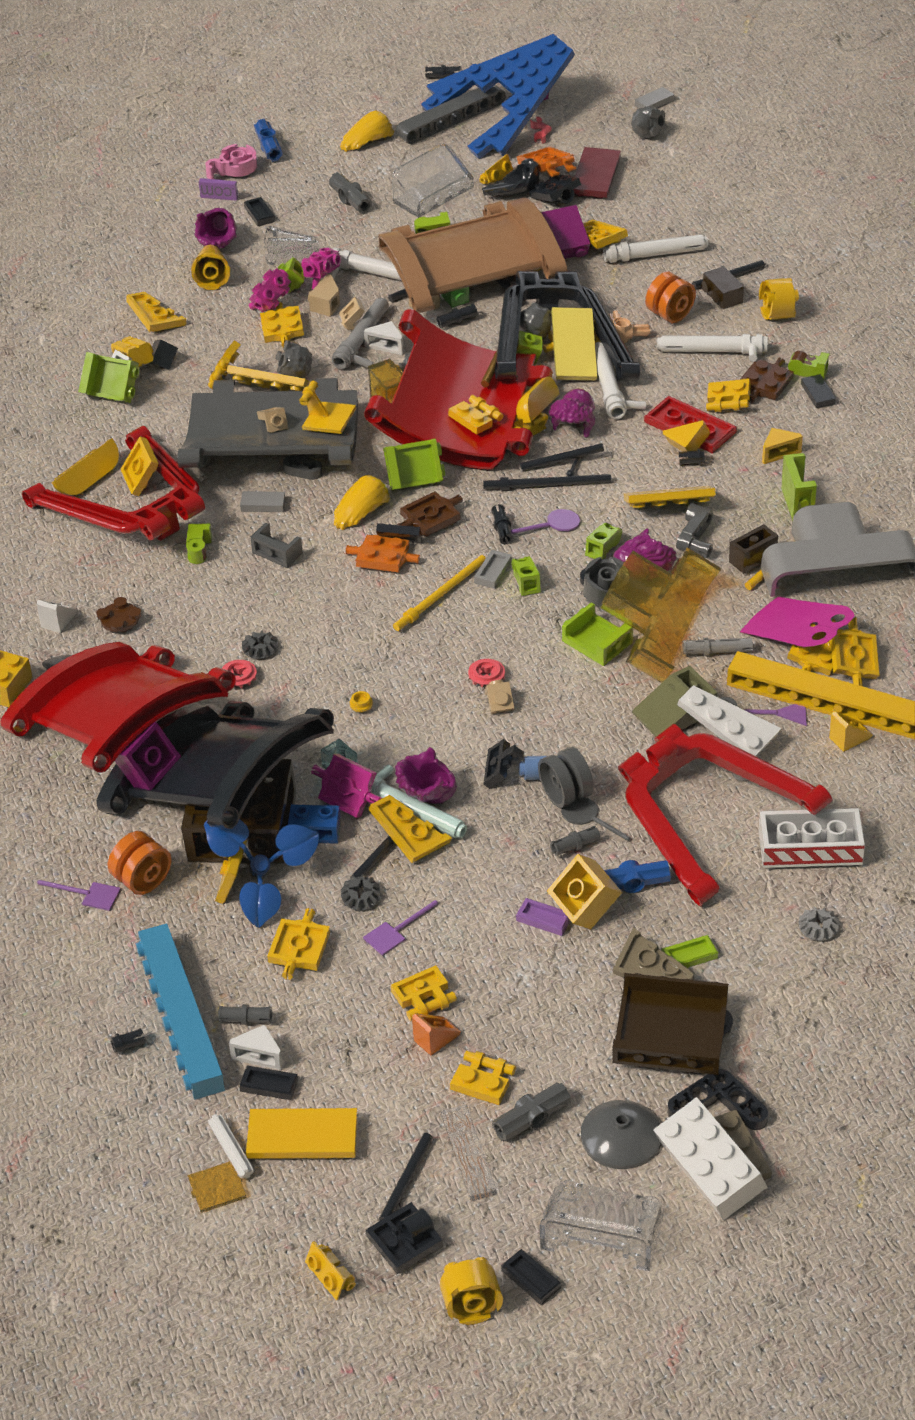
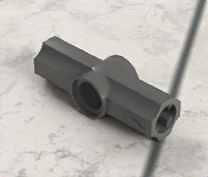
M339 172L332 174L329 179V185L338 193L343 204L349 203L362 214L367 213L370 207H372V201L362 193L359 183H351Z
M558 1082L535 1096L526 1094L516 1102L513 1109L494 1119L492 1127L501 1141H508L529 1127L535 1130L543 1126L547 1122L549 1115L571 1103V1096L567 1088Z

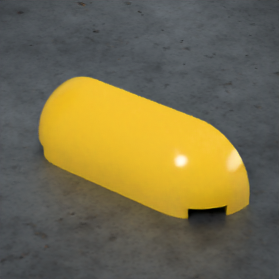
M551 377L542 378L521 397L516 408L518 421L523 420V423L532 422L559 395L558 387Z
M113 438L107 440L97 449H93L53 479L54 481L51 482L53 487L62 494L77 495L110 472L117 465L119 459L118 447Z

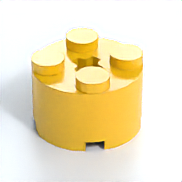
M791 278L767 279L761 282L759 300H763V306H760L763 318L773 320L795 317V301L799 300V292L797 289H794Z
M478 1257L458 1263L450 1262L444 1267V1273L440 1279V1289L448 1316L452 1320L454 1317L459 1320L460 1324L464 1325L482 1323L491 1318V1312L496 1308L499 1311L502 1307L503 1296L494 1268L489 1264L488 1259Z

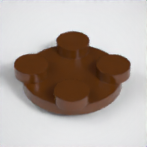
M117 597L113 604L96 611L101 625L106 630L112 632H123L133 628L142 616L141 609L127 603V599L124 597Z

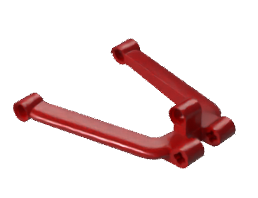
M141 426L126 434L125 442L128 448L132 450L139 437L147 438L159 463L156 471L174 488L156 501L138 510L126 512L45 489L41 483H37L21 493L25 504L29 508L39 505L118 533L140 531L149 540L157 538L159 541L180 530L177 513L182 519L188 520L205 510L204 501L198 495L200 491L198 483L183 468H179L178 463L152 437L150 431L145 426Z
M672 724L654 738L655 743L646 750L649 762L639 752H636L618 766V770L623 778L630 783L625 791L628 805L666 861H668V864L683 886L687 889L690 898L698 906H702L716 895L720 887L709 874L701 870L650 796L664 780L692 760L703 758L780 794L801 806L804 805L812 815H816L833 801L828 790L820 784L815 787L714 735L698 733L688 737L676 724Z

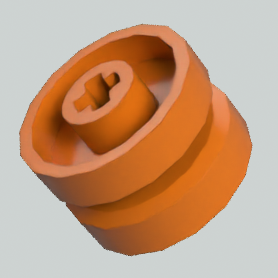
M663 272L652 281L648 288L645 304L648 310L668 322L677 323L684 319L693 307L696 290L694 285L672 272Z
M134 831L124 836L114 846L109 855L107 866L108 872L134 894L144 895L157 888L165 879L170 870L172 859L170 852L159 843H156L148 834L143 831Z

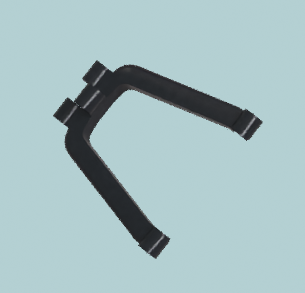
M538 271L516 272V285L510 286L505 291L495 363V378L497 380L518 379V375H516V352L522 302L530 299H536V303L539 306L548 308L550 311L552 307H558L559 299L575 301L579 303L581 308H592L594 331L616 368L617 380H639V362H634L632 355L596 293L592 289L580 285L576 271H556L555 279H539Z

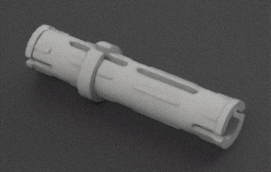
M705 637L703 640H683L682 642L683 655L704 654V656H709V653L752 652L753 648L752 637L738 639H709Z

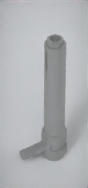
M378 298L374 301L348 338L342 341L332 354V364L336 368H347L352 362L368 369L373 368V361L360 357L357 354L359 348L364 343V330L376 326L387 312L389 304L385 298Z

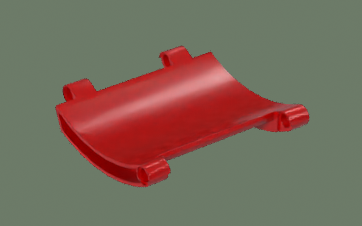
M413 309L405 310L398 326L399 330L412 340L414 346L392 404L382 396H372L364 412L365 418L381 432L402 445L436 439V442L440 443L442 455L439 456L440 461L458 466L492 470L504 458L506 449L519 456L526 455L529 452L533 434L527 428H513L517 418V404L524 395L527 386L533 387L539 380L545 377L552 378L553 372L550 367L545 365L533 366L536 354H516V375H518V379L497 380L494 373L488 387H483L481 381L496 351L462 341L441 330ZM475 395L486 400L488 405L497 407L499 412L503 414V419L501 421L493 419L491 428L475 434L448 416L449 408L463 401L471 404L469 398Z
M122 642L105 643L67 657L45 671L13 701L3 714L0 723L3 730L16 736H24L34 723H37L88 745L82 753L81 763L91 770L102 773L110 768L119 754L137 735L166 714L201 700L228 697V691H231L236 684V677L231 671L219 667L212 668L208 674L203 672L186 674L170 668L175 662V655L171 650L159 645L149 647L143 655L139 656L130 645Z

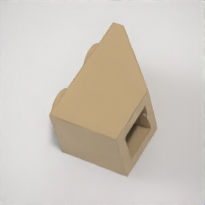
M327 274L308 295L310 311L329 317L340 307L339 289L331 274Z

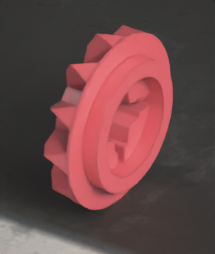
M480 659L471 664L468 675L474 685L480 684L483 688L485 685H489L491 681L505 679V668L497 660Z
M233 660L222 667V669L238 674L235 676V686H239L241 689L243 685L250 686L251 681L256 680V667L249 661Z

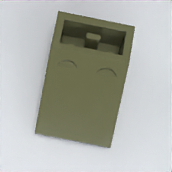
M688 666L671 674L636 706L632 713L656 737L672 724H676L682 730L698 722L677 705L679 699L693 685L718 697V692L691 666Z

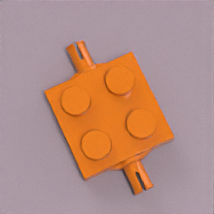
M367 535L361 546L347 545L345 550L346 554L357 555L356 567L399 572L404 563L419 564L420 554L407 553L409 540Z

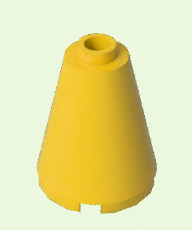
M206 245L202 248L192 264V278L200 288L206 290L219 289L220 286L228 282L230 266L216 246Z

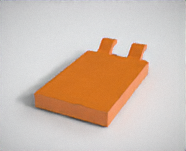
M546 147L517 156L518 164H521L523 160L528 158L534 159L538 163V170L540 172L547 170L551 177L559 175L556 167L564 165L568 172L576 170V167L572 164V162H575L574 154L553 147Z

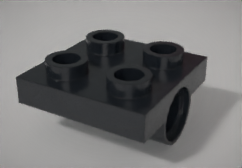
M559 173L557 176H550V179L545 182L537 183L535 188L531 189L529 193L531 198L570 203L574 198L573 189L580 186L581 182L578 177L560 175Z
M412 1202L365 1230L366 1237L397 1274L443 1247V1239L435 1231L434 1224L428 1213L423 1208L418 1210Z

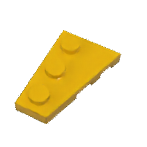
M145 291L126 295V302L149 332L186 326L187 319L185 317H178L171 308L166 309L162 307L159 300Z
M391 795L370 804L369 811L411 863L451 842L452 837L433 828L434 825L426 820L424 822L413 814V810Z

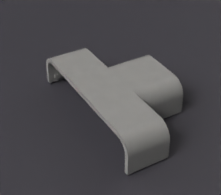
M851 502L812 505L801 508L793 517L791 531L795 541L769 546L764 551L761 562V571L769 595L774 597L775 590L779 586L777 581L783 576L906 562L910 574L913 573L915 578V544L911 534L904 530L867 534L857 506Z

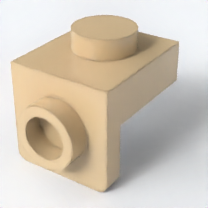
M503 680L489 682V685H486L485 695L488 697L490 713L513 711L514 703L510 683L503 682Z

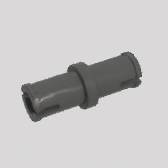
M591 826L580 832L572 831L566 837L551 841L550 848L555 856L571 850L578 851L584 845L599 841L600 833L596 826Z
M243 1004L242 1007L220 1006L218 1010L220 1023L241 1022L242 1025H248L249 1022L271 1023L273 1017L271 1006L249 1007V1004Z

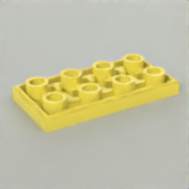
M552 307L556 380H596L597 366L592 308Z

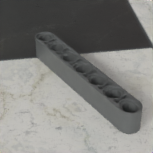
M496 85L485 93L477 88L400 122L396 127V135L408 144H414L501 105L505 101L506 92Z

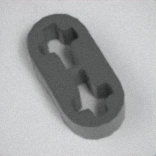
M296 455L287 456L283 460L284 472L288 475L310 480L317 479L322 475V466L318 460Z

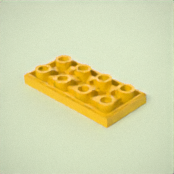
M231 365L227 367L228 374L233 376L232 379L245 385L253 383L270 389V386L275 387L279 391H289V389L292 391H303L310 384V381L304 378Z
M698 486L623 493L624 501L629 503L632 508L645 507V503L649 502L654 506L667 505V501H673L676 504L689 503L688 499H694L697 502L710 501V497L716 496L714 487Z
M357 1108L250 1109L246 1157L355 1158Z

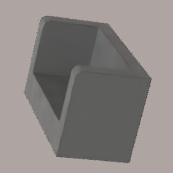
M264 523L250 536L252 553L285 568H288L303 554L300 537H295L289 544L271 537L270 524Z

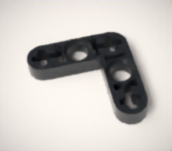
M719 1069V1075H705L668 1101L667 1113L668 1117H671L695 1099L694 1093L704 1092L707 1097L700 1101L706 1108L719 1100L730 1111L737 1110L745 1126L749 1129L761 1130L768 1122V1109L725 1069ZM735 1095H739L744 1097L745 1101L742 1103H735L731 1100V1098Z

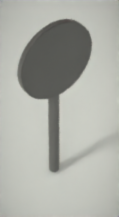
M575 798L572 804L561 808L563 818L569 823L584 825L595 821L621 838L630 841L628 835L596 817L598 813L597 805L589 798L580 800Z

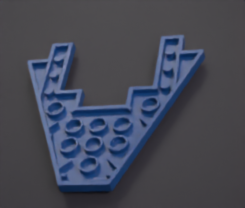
M551 34L482 63L472 64L465 70L428 84L427 88L433 95L421 103V106L427 111L461 96L474 85L485 93L499 82L513 94V96L501 104L503 110L508 115L467 147L478 159L482 158L493 148L504 156L575 56L574 51L557 36Z

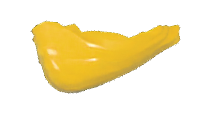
M380 111L369 112L357 121L343 136V141L340 144L341 150L347 152L359 149L369 141L393 136L394 130L389 118Z
M364 475L347 490L334 510V526L344 530L346 527L357 525L368 513L373 512L380 505L388 503L390 495L385 484L380 479L371 475Z

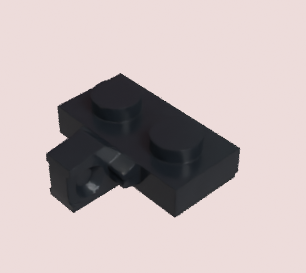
M505 739L490 747L487 753L483 785L490 789L496 784L502 783L507 777V769L511 765L519 764L524 759V751L516 747L515 744L510 747V743Z

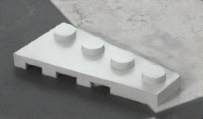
M694 685L679 699L677 704L719 738L756 757L772 742L782 729Z

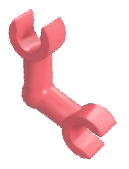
M536 116L537 122L530 120L531 128L540 129L541 131L534 133V142L542 139L543 144L546 142V136L551 132L552 128L550 125L543 123L541 117Z

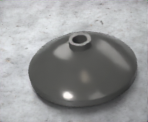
M629 1100L608 1101L596 1106L585 1117L581 1126L582 1145L587 1154L603 1166L613 1169L635 1168L650 1161L658 1152L661 1142L656 1136L654 1129L660 1125V1122L656 1115L642 1104Z

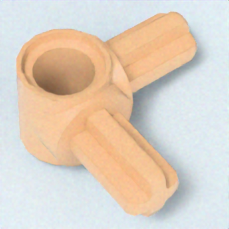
M616 310L609 314L624 343H627L632 336H648L650 334V326L648 324L632 325L630 320L621 317V314Z

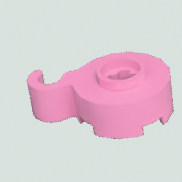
M232 144L221 150L222 154L219 155V159H210L205 163L207 179H214V174L242 177L256 170V151L247 144L246 147H238L237 144Z

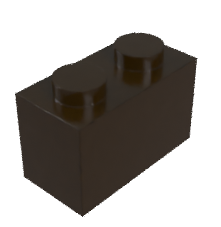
M724 266L703 273V291L722 309L743 303L744 286Z
M763 524L730 542L729 563L743 574L757 567L762 562L764 551L769 546L778 543V535Z

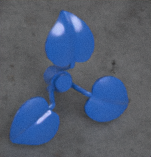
M239 819L237 825L232 829L211 827L207 824V821L204 823L209 847L215 854L221 857H232L237 854L241 847L248 857L247 859L250 861L249 871L253 876L257 877L258 884L254 882L246 883L240 891L239 901L246 918L255 927H262L277 913L281 906L279 890L272 884H263L262 877L267 874L270 863L283 855L284 862L288 866H300L306 863L317 849L319 834L301 825L292 824L285 826L276 836V846L281 851H278L270 858L264 855L253 857L246 845L243 844L249 836V830L243 821Z

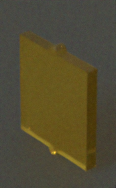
M230 1161L187 1175L192 1188V1198L196 1199L201 1213L247 1198L242 1185L243 1179L238 1176Z

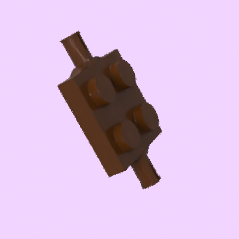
M757 358L740 378V380H750V400L748 402L751 401L753 403L759 396L776 400L793 379L794 371L782 367L785 364L783 358H778L774 364Z
M434 491L401 507L400 515L406 520L398 523V525L420 527L422 535L427 537L461 520L460 512L454 506L462 503L463 499L459 494L447 499Z

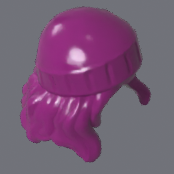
M214 208L205 213L197 214L195 237L203 247L214 245L220 250L228 246L236 238L237 225L233 215L228 210Z
M581 388L572 389L565 394L563 399L557 400L551 405L549 414L552 417L553 430L556 431L557 426L561 422L566 421L575 424L584 422V437H589L596 418L593 415L595 403L588 391Z
M648 528L633 539L626 541L613 554V557L620 559L627 565L630 581L643 577L652 578L662 575L668 570H672L677 559L676 551L672 547L663 545L661 541L651 539Z
M431 747L419 755L406 756L405 759L398 761L395 766L398 787L404 790L408 796L416 798L418 801L433 805L441 804L448 801L456 792L457 783L454 774L442 761L438 760L435 750Z

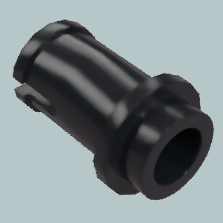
M700 448L696 451H679V457H688L687 459H679V465L694 463L701 465V463H705L704 450H700Z
M139 1028L138 1030L121 1035L115 1033V1036L110 1038L113 1051L115 1053L120 1052L121 1054L126 1049L145 1045V1037H140L144 1034L142 1029Z

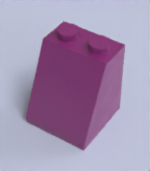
M577 205L541 212L553 232L564 260L572 257L580 258L588 254L590 242Z

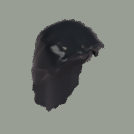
M532 158L523 160L521 164L517 165L515 170L508 173L502 180L491 182L482 188L483 194L485 196H510L529 192L539 183L538 163Z

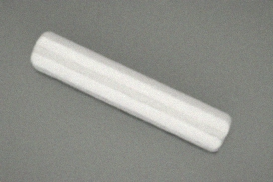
M214 1114L208 1121L209 1126L238 1176L245 1179L250 1178V1175L254 1173L253 1167L223 1116Z

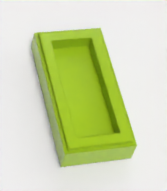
M709 935L661 949L666 955L672 956L686 968L718 959V951Z

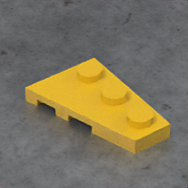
M594 219L583 223L589 242L596 249L611 243H619L621 239L628 237V232L625 228Z

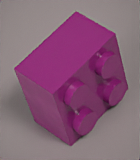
M154 722L129 743L116 758L115 762L133 787L152 790L181 756L157 722Z

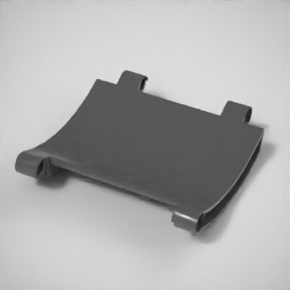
M337 378L316 379L318 387L315 393L321 402L356 405V410L342 434H333L302 429V425L309 416L307 405H301L299 401L303 395L302 391L234 392L235 380H214L213 393H192L188 432L184 445L178 449L179 468H200L205 465L208 456L329 454L331 465H352L357 440V390H338ZM274 407L284 408L288 428L271 433L267 432L265 420L258 419L257 411Z

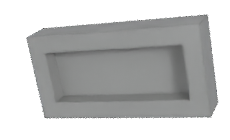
M661 87L635 99V106L638 108H644L645 106L659 108L674 101V94Z
M242 491L241 512H283L286 499L285 492Z
M491 550L474 576V583L495 589L510 566L512 555Z

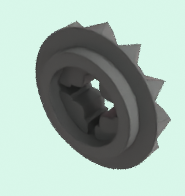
M263 630L260 633L253 631L252 635H245V640L242 641L244 654L254 659L267 658L278 649L277 637L273 636L271 632L264 633Z
M364 874L360 877L352 876L350 880L344 881L341 889V898L344 904L357 911H364L374 907L381 896L379 883H376L373 877L368 878ZM363 886L365 892L362 893L359 899L357 891Z

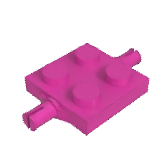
M333 754L330 765L326 770L318 765L312 767L311 774L322 778V788L318 799L330 805L339 806L340 810L356 818L362 816L367 802L372 804L382 799V797L371 793L377 773L340 754Z

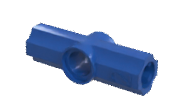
M259 119L254 124V130L260 141L261 150L265 152L267 159H270L272 162L278 161L283 156V153L276 138V131L268 121Z
M627 860L621 863L618 868L604 870L617 887L624 889L627 893H637L645 885L670 882L671 878L669 864L666 860L639 864L635 860Z

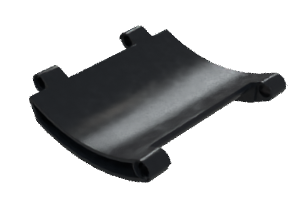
M237 701L228 702L219 715L208 705L192 704L180 708L157 721V724L180 754V759L152 790L133 787L119 766L115 764L99 792L96 800L97 808L105 813L122 814L127 810L132 798L210 807L207 813V824L211 827L232 829L237 825L258 785L284 757L313 739L334 734L332 727L334 715L329 709L309 708L305 714L291 717L286 721L253 718L255 713L254 707L247 702Z

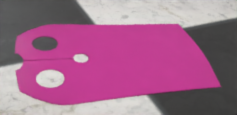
M777 597L756 613L740 632L802 647H810L830 641L837 635V630L847 625L855 615L847 606ZM838 614L845 615L842 621L831 622L833 616ZM818 622V625L814 627L810 626L811 623ZM815 633H826V636L820 640L812 639Z

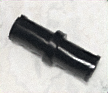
M441 65V67L426 66L425 72L433 73H425V77L442 79L455 74V71H462V67Z
M471 304L460 309H452L450 313L437 316L436 320L439 328L442 329L454 323L460 324L462 320L477 316L478 312L476 306Z
M498 504L499 511H497L495 505L492 507L491 512L494 517V529L498 532L499 541L502 544H507L505 540L507 537L508 542L511 543L513 541L510 529L511 522L507 518L505 507Z

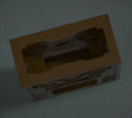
M282 759L266 775L251 796L240 817V820L245 823L249 830L246 847L253 857L264 855L270 858L278 851H281L276 846V836L283 827L288 826L291 804H295L297 794L292 759ZM266 778H272L273 780L269 782ZM186 805L181 831L188 862H223L229 858L218 856L209 847L204 823L207 821V813L210 807ZM260 840H263V841H265L266 843L263 844V843H260L259 841H260ZM245 852L243 853L241 863H250ZM283 855L279 856L272 863H284Z

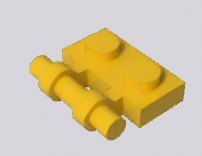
M235 340L227 348L222 358L218 361L215 370L210 375L209 388L213 389L214 380H222V375L225 377L228 375V365L230 363L234 364L240 355L237 351L241 344Z
M741 379L708 383L707 411L722 412V410L726 409L738 411L741 408L749 407L750 380Z
M475 395L469 398L471 404L463 401L449 408L448 416L475 434L491 428L493 419L497 421L503 419V414L499 412L497 407L488 405L486 400Z
M436 965L391 984V992L403 1009L411 1005L414 1007L406 1012L410 1021H412L415 1013L428 1015V1013L434 1010L448 1008L450 1003L457 1001L453 991L447 994L443 993V991L449 989L448 981ZM431 996L434 997V1000H431L425 1004L422 1001Z
M466 1050L463 1060L471 1062V1065H459L450 1082V1090L500 1105L509 1087V1079L504 1078L503 1075L505 1073L513 1076L516 1066L507 1063L505 1059L498 1058L496 1060L486 1057L485 1053L479 1051L474 1053ZM482 1066L493 1069V1072L488 1073L482 1071L481 1068Z

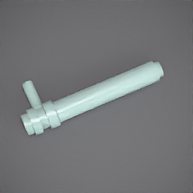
M386 765L376 774L371 793L382 798L391 795L413 810V814L419 819L432 823L434 825L433 828L455 839L464 837L467 831V825H465L464 821L425 802L418 801V799L412 798L406 793L386 784L384 779L394 771L391 765Z

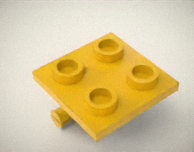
M311 381L308 387L304 388L302 391L303 395L299 399L301 405H307L309 416L302 425V429L342 434L356 410V405L321 402L315 393L318 383Z

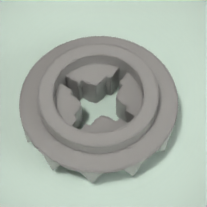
M814 906L812 910L805 909L803 915L799 917V929L803 935L812 940H828L838 933L839 918L835 917L834 911L828 912L825 907L819 910ZM816 919L823 923L822 928L815 922Z

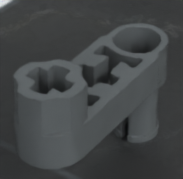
M694 503L689 505L685 520L689 522L677 539V549L688 553L694 552L707 558L711 555L713 544L700 541L699 538L712 521L713 509Z

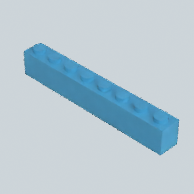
M168 924L138 931L139 942L135 943L139 957L144 956L145 960L142 961L145 975L151 976V979L148 980L151 993H157L158 998H155L157 1010L165 1015L162 1017V1023L165 1032H171L172 1036H168L172 1052H178L175 1059L179 1071L184 1070L185 1072L182 1079L186 1091L191 1090L194 1100L225 1091L220 1066Z

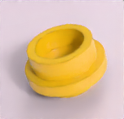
M365 691L355 692L349 702L350 708L355 712H366L373 706L372 698Z

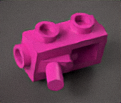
M321 248L318 252H313L309 258H303L301 263L304 277L313 278L312 289L318 285L321 278H324V276L340 266L341 257L339 251L331 248Z
M278 268L273 271L269 269L262 277L264 279L263 282L258 283L252 289L253 294L249 298L251 301L249 308L251 310L257 308L262 313L269 309H275L280 303L277 299L280 296H285L290 290L288 285L291 281L288 279V273Z

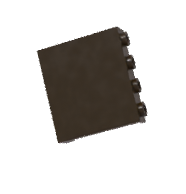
M624 973V987L616 1037L613 1040L612 1063L719 1075L729 984Z

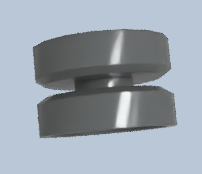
M573 746L559 751L557 756L553 754L539 760L538 773L541 784L548 798L558 808L572 804L575 798L580 800L592 795L594 791L592 774L586 760L578 749Z

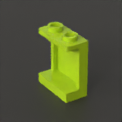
M86 352L78 392L85 395L131 403L135 396L134 385L136 378L139 376V363L132 360L117 359Z
M436 439L383 448L390 490L441 482L443 477L446 476L444 464H440L439 456L442 455L441 445L436 442Z
M804 453L783 455L781 489L792 521L798 510L806 506L815 505L817 485L815 480L804 482L806 459Z
M591 602L563 623L562 642L604 666L633 643L634 626L626 622L621 627H617L595 613V604Z

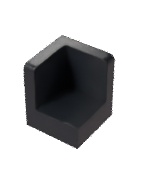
M161 339L155 340L152 346L154 359L149 364L154 363L162 368L170 369L178 347Z

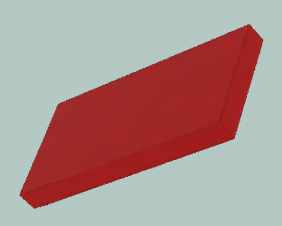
M667 396L644 416L645 423L662 431L703 420L710 430V434L699 448L712 454L737 432V426L671 396Z

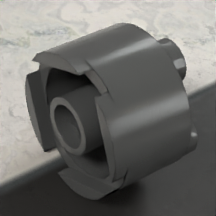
M615 557L593 559L586 566L583 586L584 597L604 611H610L613 607L622 604L628 595L630 576L627 565Z

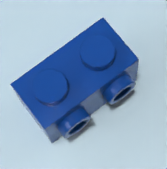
M291 804L288 825H301L316 831L319 834L318 843L338 844L341 825L340 808L334 805Z

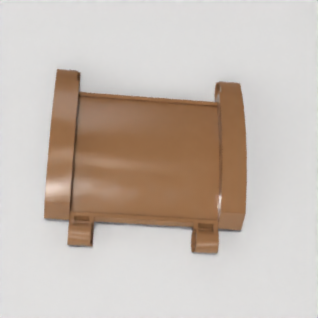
M524 197L507 202V210L502 201L484 205V210H482L484 217L417 234L411 231L409 225L393 228L390 232L378 235L379 251L385 253L394 265L408 294L413 310L418 313L436 309V305H433L432 296L516 275L517 271H532L542 268L546 279L555 278L556 271L568 270L553 232L539 209L529 199Z

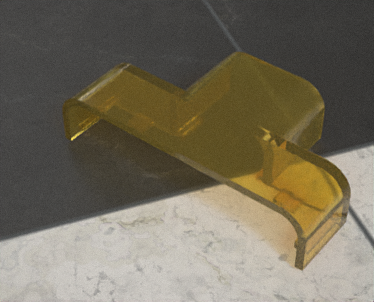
M686 548L669 573L632 550L617 572L600 605L601 609L640 632L626 660L627 663L660 683L666 680L674 669L671 663L707 588L721 570L719 566L691 549Z

